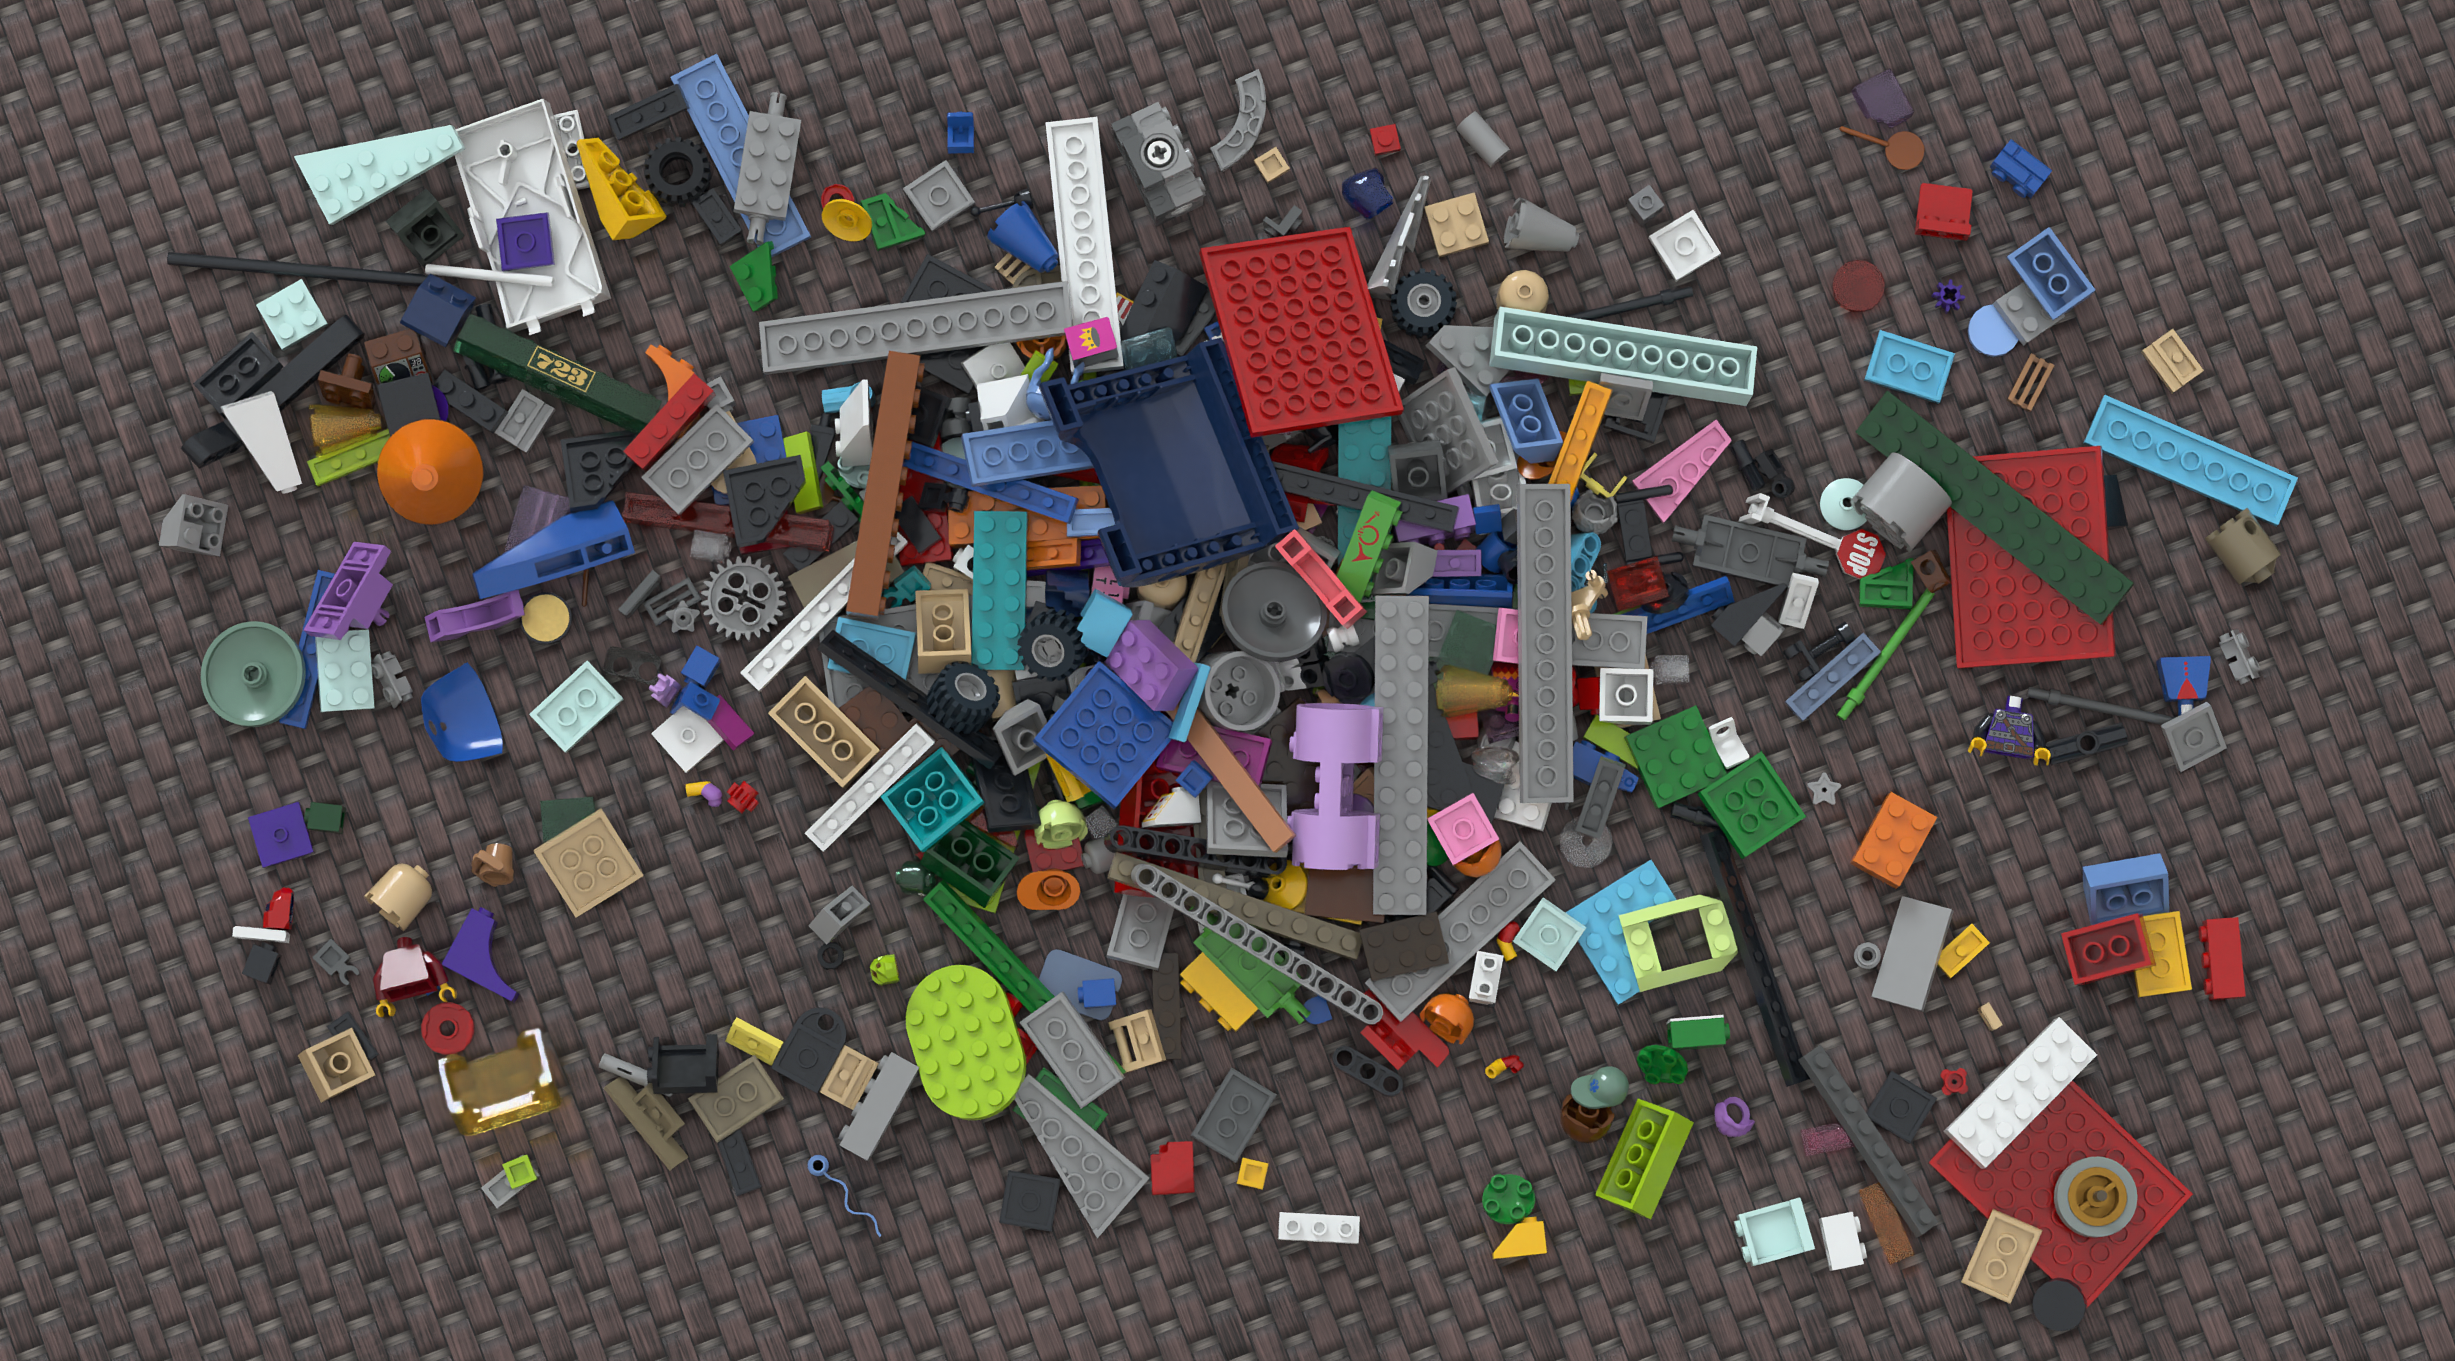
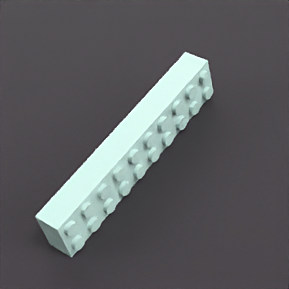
M1499 307L1494 318L1489 366L1594 383L1599 382L1601 373L1641 378L1653 381L1652 392L1747 406L1753 396L1757 346Z

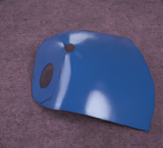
M468 662L443 676L424 691L421 697L424 726L431 740L445 759L460 762L502 753V735L495 712L483 683ZM429 720L435 725L436 735L432 733L429 727ZM441 722L446 724L447 728L445 731L441 728Z

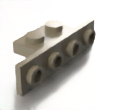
M618 1077L603 1088L669 1171L688 1158L687 1154L672 1137L685 1123L662 1094L653 1093L652 1083L647 1085L639 1094L622 1077Z

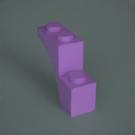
M514 590L476 603L438 610L424 618L430 642L457 639L470 632L497 629L525 614L519 590Z

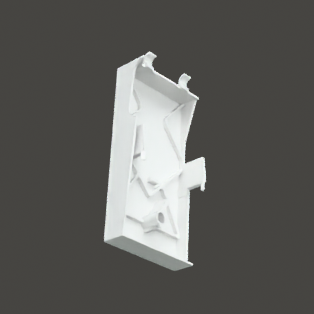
M540 99L456 129L466 148L456 154L455 159L470 203V207L467 209L478 246L487 253L493 271H502L496 219L549 213L555 265L503 272L554 277V286L547 287L496 281L506 328L512 332L528 328L529 335L541 332L540 323L580 309L583 311V317L595 313L594 304L609 300L611 296L550 103Z

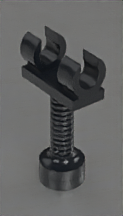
M1845 621L1835 627V635L1833 634V636L1819 643L1813 649L1807 650L1802 641L1799 640L1783 651L1787 660L1801 652L1809 664L1808 667L1797 674L1802 682L1820 671L1814 661L1817 656L1819 657V655H1822L1828 649L1830 650L1839 642H1844L1847 645L1856 639Z

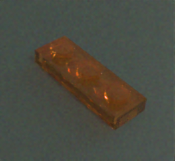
M1878 1182L1858 1190L1889 1265L1914 1255L1895 1206L1881 1184Z

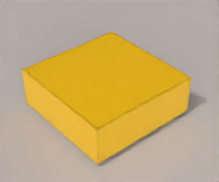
M1242 1158L1237 1184L1263 1190L1268 1163Z

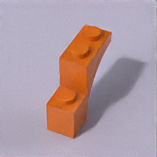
M650 345L645 352L646 356L660 368L665 376L668 387V401L695 374L692 371L694 367L683 359L679 362L670 357L672 352L661 345L657 348ZM700 414L677 439L682 438L701 418Z

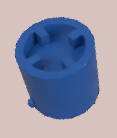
M1503 531L1489 533L1475 550H1481V564L1494 573H1500L1501 569L1498 566V558L1505 551L1517 549V545L1504 541Z

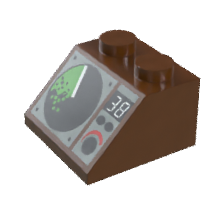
M407 329L364 342L377 384L429 372L431 383L433 382L419 333L412 329Z

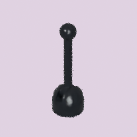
M1030 189L1018 191L1011 201L982 208L972 207L971 215L977 217L983 212L1012 206L1016 203L1022 206V201L1030 209H1034Z

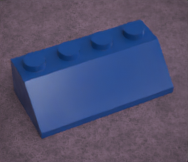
M1501 574L1431 577L1411 593L1406 594V596H1429V604L1512 609L1513 584L1509 583L1505 576Z

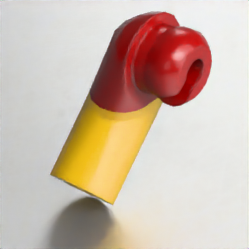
M1515 921L1509 922L1497 936L1496 941L1505 961L1517 957L1512 941L1515 935L1519 933L1520 926Z
M1517 1055L1506 1056L1495 1060L1487 1066L1485 1073L1489 1078H1495L1508 1067L1512 1073H1517L1524 1067V1063L1520 1061V1057Z

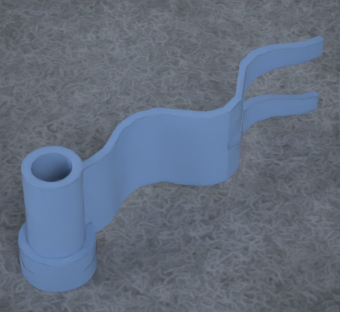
M822 1155L811 1157L808 1161L809 1172L815 1176L825 1175L830 1180L842 1184L846 1191L845 1207L847 1211L852 1214H863L871 1217L875 1223L876 1233L881 1237L877 1221L870 1213L854 1212L849 1209L847 1205L848 1189L846 1184L841 1180L830 1177L826 1173L829 1168L828 1160ZM816 1160H820L823 1163V1168L819 1171L813 1168V1163Z

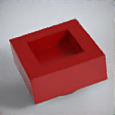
M1395 124L1370 129L1375 156L1401 150Z

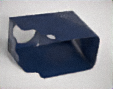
M1047 570L1045 584L1046 606L1054 607L1056 612L1061 609L1066 610V615L1072 613L1076 617H1082L1080 613L1090 598L1088 570Z

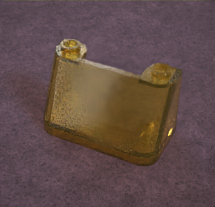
M539 1028L523 1031L516 1039L517 1047L467 1063L463 1056L451 1054L444 1059L437 1060L449 1111L462 1135H476L551 1111L560 1106L562 1103L560 1092Z

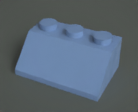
M2050 227L2006 257L2052 321L2072 310L2089 298L2095 291V288Z
M1539 379L1490 384V391L1514 452L1529 463L1555 461L1563 445V440Z
M2160 853L2083 867V888L2091 925L2136 913L2143 914V916L2169 913L2168 871Z

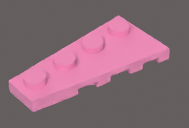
M1715 420L1634 479L1632 483L1637 490L1663 485H1671L1673 487L1671 495L1645 499L1664 524L1732 440L1719 422Z

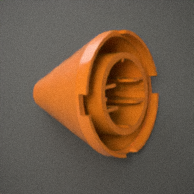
M424 419L403 426L388 439L378 460V483L387 503L404 518L420 524H441L457 518L473 504L483 482V463L475 442L461 428L443 420Z

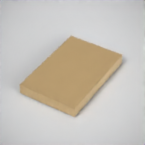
M1993 1209L1961 1282L2011 1304L2042 1230Z

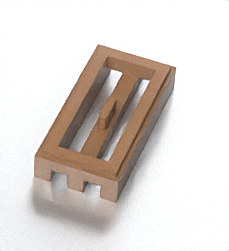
M2032 353L2007 398V401L2028 412H2031L2054 367L2053 364L2045 362L2042 358L2035 357L2036 355ZM2033 362L2037 365L2018 400L2014 397ZM2043 367L2046 370L2032 398L2026 404L2024 401Z

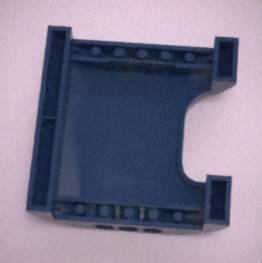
M1222 338L1201 342L1185 356L1067 385L1064 377L1042 382L1039 385L1040 393L1059 439L1077 446L1088 456L1112 511L1115 525L1101 528L1097 534L1119 586H1146L1214 568L1264 549L1284 539L1294 529L1299 530L1262 436L1252 438L1250 436Z

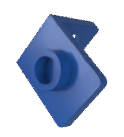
M689 682L677 695L670 713L674 714L684 706L709 721L712 719L720 699L694 683Z

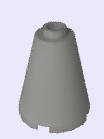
M1518 198L1515 201L1512 209H1516V213L1512 217L1509 216L1505 229L1504 243L1507 244L1505 248L1569 252L1571 248L1576 247L1579 233L1576 232L1575 226L1526 199Z

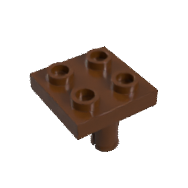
M348 354L342 374L340 375L320 371L318 383L322 396L326 401L333 404L347 403L352 408L360 411L374 409L376 398L372 383L361 381L365 367L361 365L362 358L360 356Z

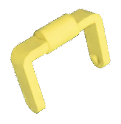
M1594 452L1586 462L1580 479L1596 495L1600 494L1605 499L1613 497L1628 477L1624 476L1611 493L1607 492L1593 478L1590 479L1584 474L1597 457V454Z

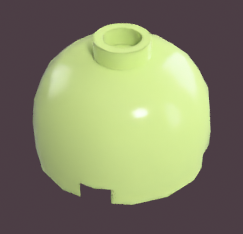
M1052 800L1038 812L1041 825L1038 829H1034L1037 844L1043 843L1044 848L1060 849L1073 845L1072 840L1079 837L1081 841L1088 833L1085 817L1075 804L1061 800Z

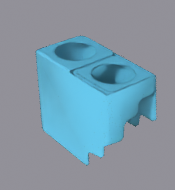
M1095 589L1080 613L1083 618L1077 630L1083 633L1081 642L1085 644V647L1108 657L1133 615L1131 609Z

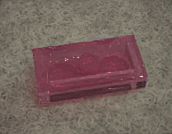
M1840 1122L1800 1130L1805 1156L1855 1147Z

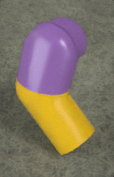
M703 781L686 784L687 797L702 795L708 800V804L711 807L721 805L722 792L711 782Z

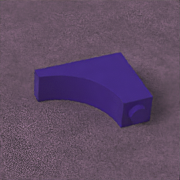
M482 907L478 911L471 908L442 965L515 1003L519 993L509 987L501 978L492 956L493 934L498 922L492 919L494 914Z

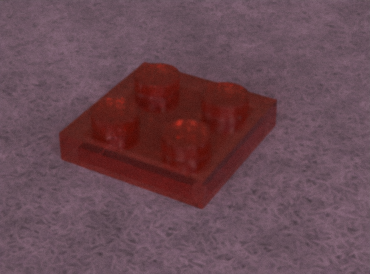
M1658 556L1607 571L1618 612L1669 597Z

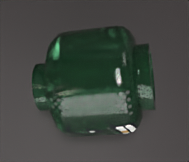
M906 861L901 869L896 871L895 882L906 895L925 896L936 885V874L920 864L921 861Z

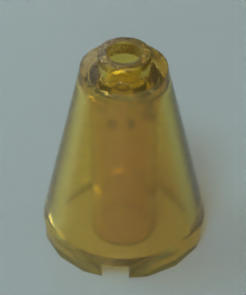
M319 404L308 405L309 411L314 410V414L309 419L313 446H319V450L315 451L316 457L376 436L377 430L381 429L380 415L374 414L373 409Z
M1444 665L1440 672H1444L1443 679L1437 680L1436 697L1438 709H1443L1444 711L1441 714L1442 717L1450 718L1504 707L1508 701L1512 700L1513 688L1505 679L1454 665Z

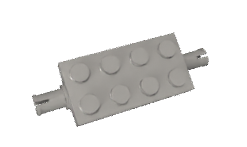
M777 92L770 94L768 114L749 112L733 211L748 216L750 227L747 242L753 244L755 234H757L756 245L764 243L765 227L769 220L785 221L801 125V120L783 117L787 96L780 93L779 103H777Z

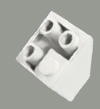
M1028 374L977 384L981 413L980 420L984 430L1017 426L1035 417L1028 409L1026 403L1027 388L1030 384Z

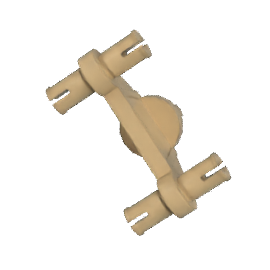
M1590 570L1592 575L1589 571L1585 575L1588 580V586L1571 592L1572 623L1579 640L1586 641L1592 636L1588 620L1591 615L1590 610L1597 598L1603 599L1601 594H1603L1604 598L1608 595L1603 578L1597 576L1594 570Z

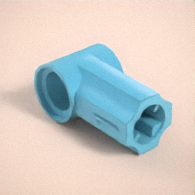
M860 382L849 387L822 390L824 412L826 414L840 412V407ZM869 386L870 402L872 408L876 402V397L873 390Z

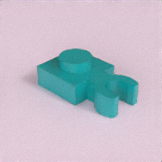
M914 565L894 579L895 587L885 589L883 597H886V599L891 596L895 597L896 599L891 602V608L900 607L904 598H907L910 603L916 599L915 591L929 590L931 582Z

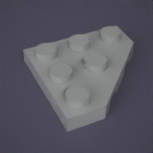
M1444 325L1425 345L1449 369L1455 367L1462 381L1482 400L1491 392L1490 384L1499 383L1510 370L1489 366L1493 327Z

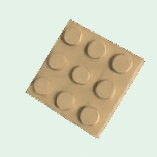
M602 808L533 850L575 917L580 916L644 876Z

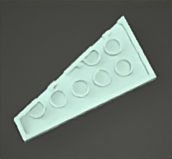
M448 125L294 156L328 223L334 225L466 148L455 127Z

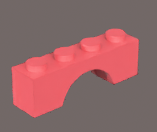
M1294 529L1275 546L1346 629L1350 628L1367 613L1364 607L1297 530Z

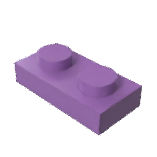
M1437 550L1436 565L1432 577L1481 576V550Z

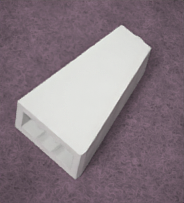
M270 391L221 406L222 412L276 491L281 490L282 494L297 490L296 485L302 484L275 394Z

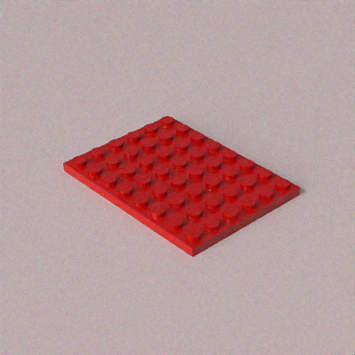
M1350 227L1200 249V259L1251 438L1395 416L1403 413L1404 408Z
M2102 446L1973 456L2110 563ZM1951 507L1947 509L1957 668L2116 657L2113 612L2103 625H2100Z
M2073 1081L1986 1168L1981 1169L1951 1138L1928 1162L1935 1171L1987 1220L1992 1210L1995 1209L2041 1229L2042 1233L2030 1260L2051 1280L2054 1278H2064L2077 1284L2081 1288L2084 1298H2086V1309L2193 1195ZM2098 1156L2118 1162L2130 1173L2137 1189V1206L2131 1220L2120 1231L2112 1235L2093 1238L2073 1232L2062 1222L2055 1208L2054 1190L2059 1176L2069 1165L2084 1158Z

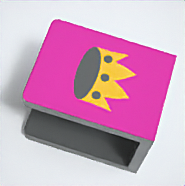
M1108 317L1064 328L1074 368L1084 362L1085 367L1119 357Z

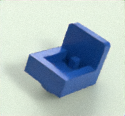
M947 113L948 154L974 153L973 113Z

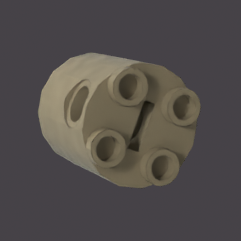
M2246 508L2235 516L2236 522L2231 518L2220 526L2221 533L2215 530L2205 538L2238 585L2243 582L2259 584L2275 573L2276 559L2282 555L2250 510Z

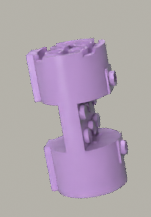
M1305 703L1297 705L1296 732H1294V736L1290 737L1289 750L1293 752V759L1320 762V766L1316 767L1315 780L1320 784L1319 793L1315 794V809H1296L1292 811V816H1288L1287 824L1296 835L1292 842L1293 866H1300V863H1304V868L1348 870L1357 865L1358 869H1375L1379 866L1380 813L1353 810L1354 763H1378L1382 761L1383 707L1343 703Z

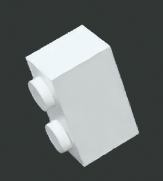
M1853 1212L1820 1218L1819 1223L1829 1270L1833 1271L1864 1264L1863 1259L1867 1258L1864 1243H1859L1857 1233L1861 1232L1858 1216L1854 1217Z

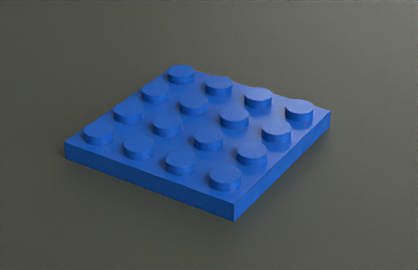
M1098 661L1032 742L1115 809L1172 740L1168 737L1173 722L1160 711H1153L1121 678Z

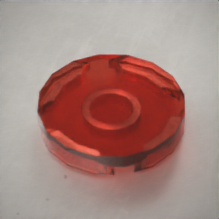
M1854 260L1847 262L1838 269L1833 278V295L1839 305L1850 312L1871 310L1879 303L1884 294L1885 282L1882 273L1875 265L1867 261Z

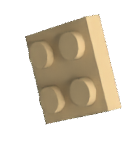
M1475 193L1424 206L1439 258L1489 244Z

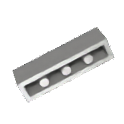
M891 1052L889 1057L883 1056L877 1067L880 1070L877 1079L871 1078L864 1091L868 1095L863 1103L858 1102L851 1114L855 1117L850 1127L845 1125L838 1139L842 1140L840 1143L841 1147L868 1162L919 1073L918 1066Z

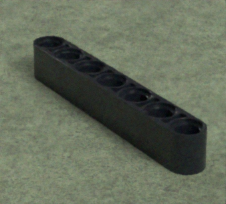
M1117 826L1110 830L1104 838L1106 849L1112 853L1119 852L1129 856L1263 878H1273L1282 873L1287 866L1285 857L1249 856L1251 859L1250 867L1243 864L1242 855H1226V861L1220 862L1216 854H1207V839L1129 826ZM1114 833H1118L1123 837V845L1120 846L1115 843ZM1140 837L1146 838L1148 840V850H1145L1140 846ZM1166 842H1171L1174 845V854L1166 851ZM1191 846H1196L1200 850V858H1195L1191 854ZM1269 858L1276 862V871L1268 867L1267 861Z

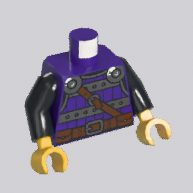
M2007 696L2005 710L1995 709L1993 713L1986 714L1974 728L1973 738L1968 748L1969 753H1971L1973 748H1977L1980 751V757L1984 752L2028 760L2033 758L2034 755L2033 764L2036 766L2039 759H2044L2046 765H2049L2051 755L2046 747L2045 738L2038 722L2033 720L2032 714L2021 713L2023 698Z

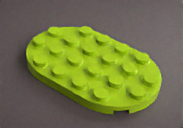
M952 965L936 970L928 975L914 990L906 1011L907 1034L917 1066L919 1067L918 1070L925 1091L937 1107L959 1119L981 1120L992 1117L1003 1111L1013 1102L1021 1083L1024 1082L1026 1074V1056L1007 995L992 976L976 967Z

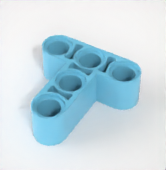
M1594 532L1571 535V592L1586 587L1584 585L1586 581L1585 575L1587 571L1590 572L1599 554L1601 541ZM1597 600L1593 604L1590 613H1593L1595 611L1597 606Z

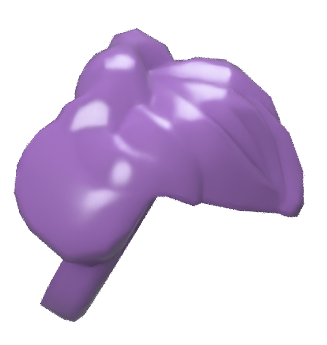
M1729 1097L1715 1106L1716 1127L1722 1135H1727L1728 1137L1746 1135L1755 1123L1754 1120H1749V1108L1740 1098ZM1728 1104L1737 1105L1742 1111V1120L1738 1124L1728 1116L1726 1109Z

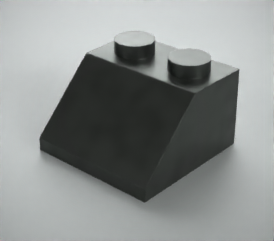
M424 189L386 220L387 224L424 269L426 264H431L465 236L427 189Z

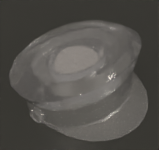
M1489 745L1477 748L1472 752L1473 770L1477 774L1500 784L1510 785L1516 782V776L1512 772V768L1519 761V754L1516 751L1506 747Z

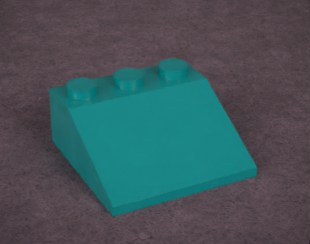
M943 747L939 748L880 796L922 853L985 803L967 775Z

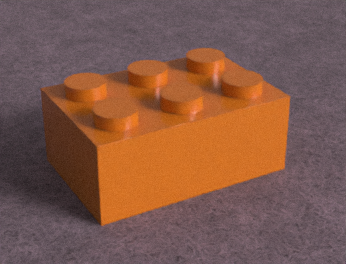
M1890 792L1882 803L1850 864L1897 889L1901 885L1937 817Z

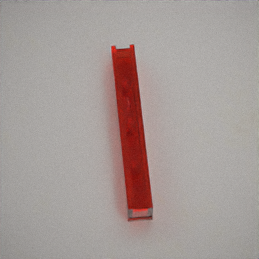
M631 492L625 493L626 500L624 512H622V518L625 523L736 538L730 506L694 501L678 515L660 496ZM784 514L765 542L830 551L834 525L829 520Z

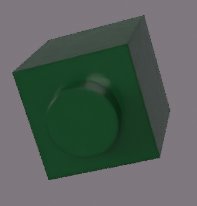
M311 802L310 808L305 810L304 823L308 824L307 828L311 831L343 834L346 808L342 805Z

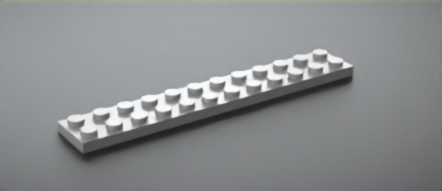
M1068 281L759 322L763 373L765 375L888 359L889 351L920 355L1064 336V328L1073 326Z
M1517 484L1520 803L1574 802L1570 484Z
M1375 596V707H1383L1382 761L1374 762V813H1380L1379 866L1373 869V914L1426 915L1429 596Z
M1362 600L1361 603L1373 602V600ZM1429 604L1428 657L1493 661L1499 608ZM1330 612L1329 628L1332 626L1340 628L1342 624ZM1590 613L1591 615L1588 620L1592 636L1586 641L1577 638L1572 623V665L1645 669L1648 616ZM1359 619L1353 626L1360 644L1354 647L1350 645L1344 646L1343 651L1340 652H1355L1375 636V620ZM1328 637V651L1334 652L1331 641Z

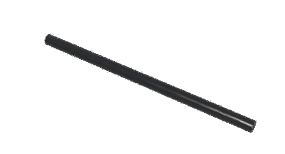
M168 252L167 264L175 266L419 287L428 277L426 274Z

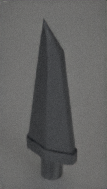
M821 413L819 425H811L810 428L819 481L823 472L820 467L826 463L834 436H836L835 428L829 427L832 415Z

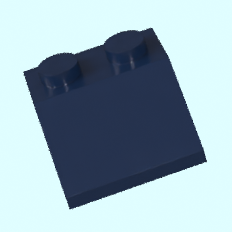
M430 273L418 287L400 324L447 347L469 321L476 297Z

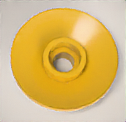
M836 199L828 202L823 208L822 221L825 227L836 237L846 241H860L870 234L872 220L867 211L857 203Z
M1287 860L1286 869L1273 878L1262 877L1269 884L1268 894L1263 899L1265 902L1293 910L1302 902L1306 895L1308 885L1306 873L1301 866H1293L1290 860ZM1276 862L1269 867L1273 871L1277 869Z

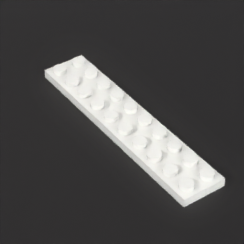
M1090 117L1046 122L1062 282L1068 281L1073 326L1108 317L1119 357L1116 359L1084 367L1083 373L1124 369L1098 118ZM1069 350L1071 374H1073L1075 368Z

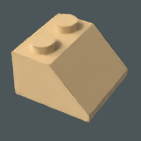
M352 1028L318 1043L298 1055L321 1103L375 1076Z

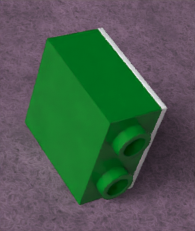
M1723 1015L1674 1018L1666 1022L1668 1048L1675 1051L1722 1047L1730 1039L1729 1023H1724Z

